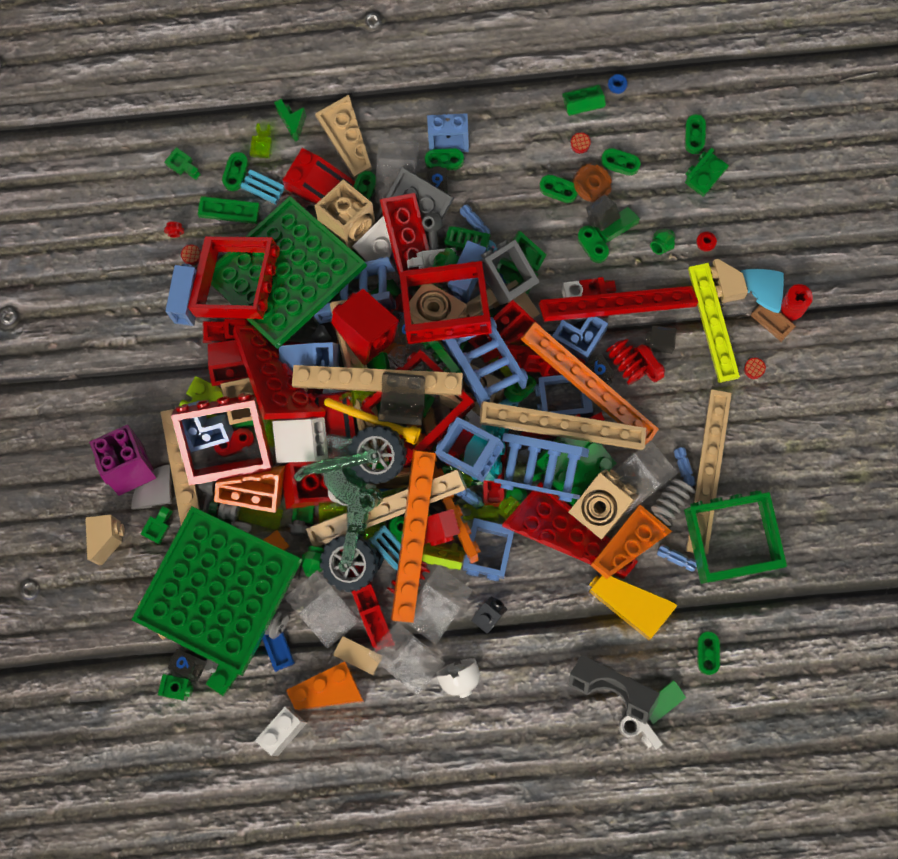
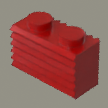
M453 509L427 517L424 544L430 543L431 547L453 541V536L460 534L461 531L458 530L459 527L457 526L458 523L456 522L457 519Z

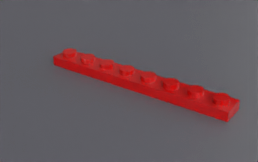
M693 286L544 299L540 301L539 307L544 322L690 308L697 306L698 299Z

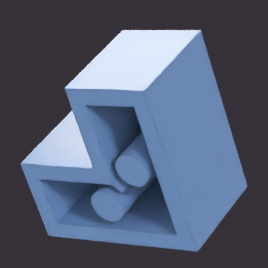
M588 317L579 330L562 320L552 337L575 357L584 359L586 364L606 332L608 323L598 317Z
M200 401L189 403L188 406L196 405ZM226 413L208 419L205 415L182 420L191 452L228 442L234 432L229 424Z

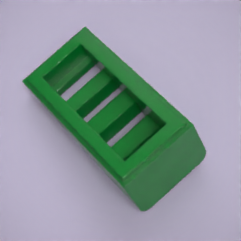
M449 226L445 245L448 248H456L457 251H463L467 241L473 238V243L478 244L480 238L482 239L480 245L485 247L487 251L491 235Z

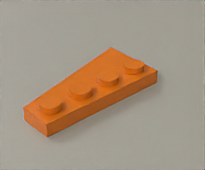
M639 505L593 561L591 566L608 579L672 531L642 505Z

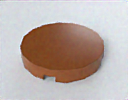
M585 164L574 175V188L578 195L586 201L592 203L600 202L612 190V180L609 173L597 164Z

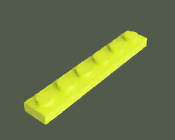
M709 263L691 266L688 268V272L698 299L697 306L718 383L739 379L740 375Z

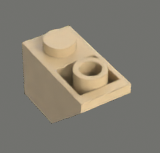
M714 259L710 270L715 280L716 292L721 303L744 299L748 290L743 273L719 259Z

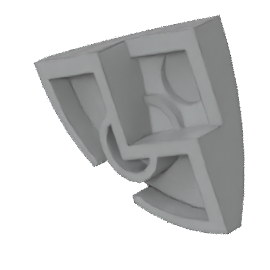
M170 465L154 469L156 479L135 489L131 509L152 508L156 505L172 504V473Z

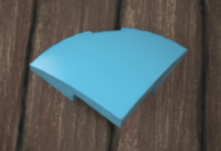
M766 269L741 270L740 272L744 275L748 293L751 291L753 296L757 298L756 302L764 308L779 313L783 298L784 273Z

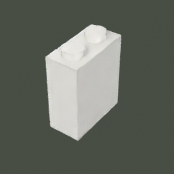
M324 417L272 421L277 463L315 462L329 459Z
M284 707L255 742L271 756H279L307 722L292 709Z

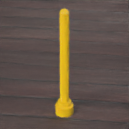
M327 398L324 400V404L327 407L374 425L390 427L391 430L397 431L402 435L406 442L415 445L419 439L420 428L415 426H407L405 428L333 399Z

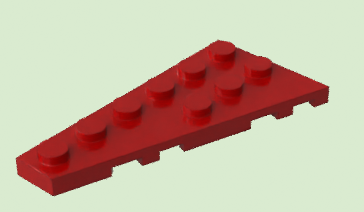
M234 326L233 334L263 420L324 417L325 409L315 403V398L312 394H308L303 388L292 386L293 371L286 363L282 364L278 359L279 355L277 352L272 351L267 346V340L254 326Z
M540 482L536 487L543 488L544 484ZM534 490L502 524L504 528L590 565L611 540L608 536L600 539L569 513L572 507L565 501L559 500V496ZM634 559L613 575L625 579L638 561Z

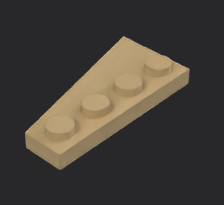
M349 95L315 113L317 120L354 179L361 172L372 170Z

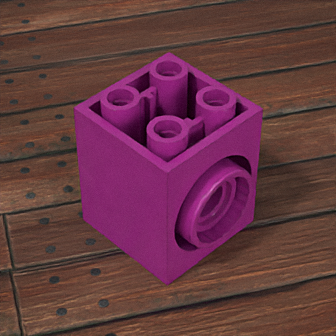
M128 424L89 442L101 478L105 484L111 486L118 496L156 479L144 445Z

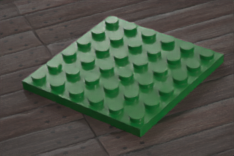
M289 196L245 236L272 237L280 249V255L277 257L275 264L276 272L271 281L272 290L267 299V311H265L263 319L246 320L278 349L362 272L367 265L365 261ZM227 252L216 262L211 286L231 305L253 306L265 253Z
M191 506L131 620L243 676L302 559Z

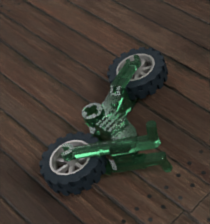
M375 425L359 431L352 438V443L349 444V454L308 464L294 474V479L300 481L306 475L324 473L325 486L336 499L347 505L346 535H340L330 541L325 546L320 558L322 559L320 567L323 569L322 574L324 578H327L329 580L328 583L331 586H336V589L340 591L351 592L353 590H360L374 579L375 573L378 571L379 566H377L379 558L376 556L377 551L375 547L370 545L371 542L368 539H364V534L367 527L368 514L382 503L383 494L378 488H366L367 484L350 476L347 469L355 470L359 478L362 477L364 481L373 482V484L387 482L402 471L407 460V448L404 446L403 438L399 437L400 434L397 431L391 430L388 426ZM371 439L373 440V449L365 445ZM377 439H381L385 441V443L383 445L378 446ZM387 445L390 446L392 453H385L384 449ZM385 457H392L389 466L384 460ZM378 461L381 462L385 469L376 470ZM367 463H373L372 468ZM341 549H343L342 555L338 554ZM360 555L362 556L363 561H358L360 559ZM336 558L341 560L337 566L335 563ZM355 565L364 566L361 574ZM350 569H352L356 577H348Z

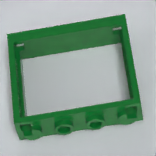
M761 490L749 492L750 496L743 497L742 494L729 496L730 500L724 501L722 497L711 499L708 504L698 501L690 503V507L684 509L701 584L787 567L770 492L762 493ZM758 502L771 561L709 573L696 514Z

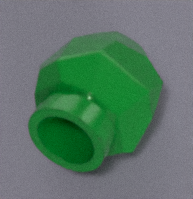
M658 229L650 243L651 250L655 254L662 255L674 249V231Z
M309 546L308 551L302 554V566L307 577L312 578L315 573L322 572L323 569L320 567L322 559L320 558L324 552L323 548Z

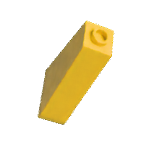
M596 575L589 584L592 587L589 592L647 640H650L678 606L669 600L612 576L606 579L603 576L599 577Z

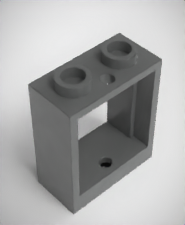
M516 239L509 243L507 240L502 241L496 245L497 250L492 251L490 249L481 255L482 259L479 260L483 264L484 278L500 305L512 301L539 283ZM506 251L524 280L510 290L507 289L492 262L493 259Z

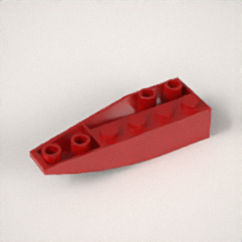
M236 340L208 344V368L212 386L249 378ZM267 340V346H268L272 351H276L277 354L279 355V348L276 349V348ZM286 341L283 345H296L308 343Z

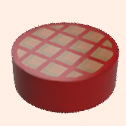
M585 133L573 135L570 143L571 149L578 154L587 152L590 148L589 136Z
M196 245L185 246L181 251V258L184 263L192 266L199 263L200 249Z
M759 358L749 359L744 366V373L750 379H759L766 370L765 363Z

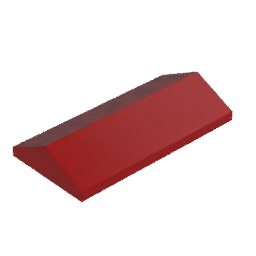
M415 193L380 199L399 278V271L419 269V267L408 268L407 260L417 257L416 253L429 250Z

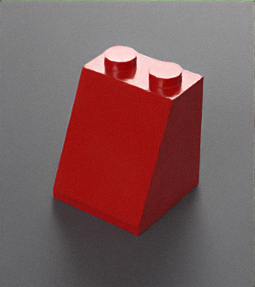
M363 288L357 293H352L346 302L338 304L333 309L331 323L364 366L394 343L399 320Z

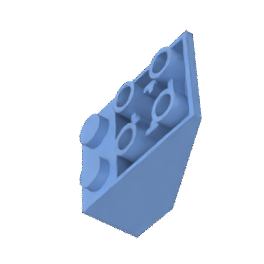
M337 343L283 345L279 348V360L282 364L286 363L292 371L294 365L340 367V347Z

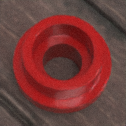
M168 222L164 232L169 237L178 238L184 234V228H182V224L179 222Z
M702 232L698 235L696 244L700 250L708 252L715 248L717 239L711 232ZM703 239H709L710 243H705Z

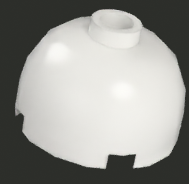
M473 658L461 660L462 664L455 666L454 663L449 664L437 672L438 682L447 694L459 695L460 698L472 694L471 690L476 688L480 681L479 667Z

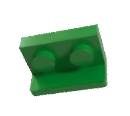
M712 147L708 152L704 151L698 158L699 163L696 166L692 165L685 174L687 175L685 184L703 197L729 167L728 164L714 155L715 149Z

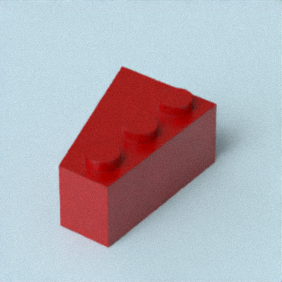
M514 300L509 302L493 317L497 325L496 329L506 345L521 346L525 344L521 338L528 328L536 322ZM489 334L477 335L468 342L471 350H474L492 341ZM495 348L479 356V358L486 363L500 356V352Z

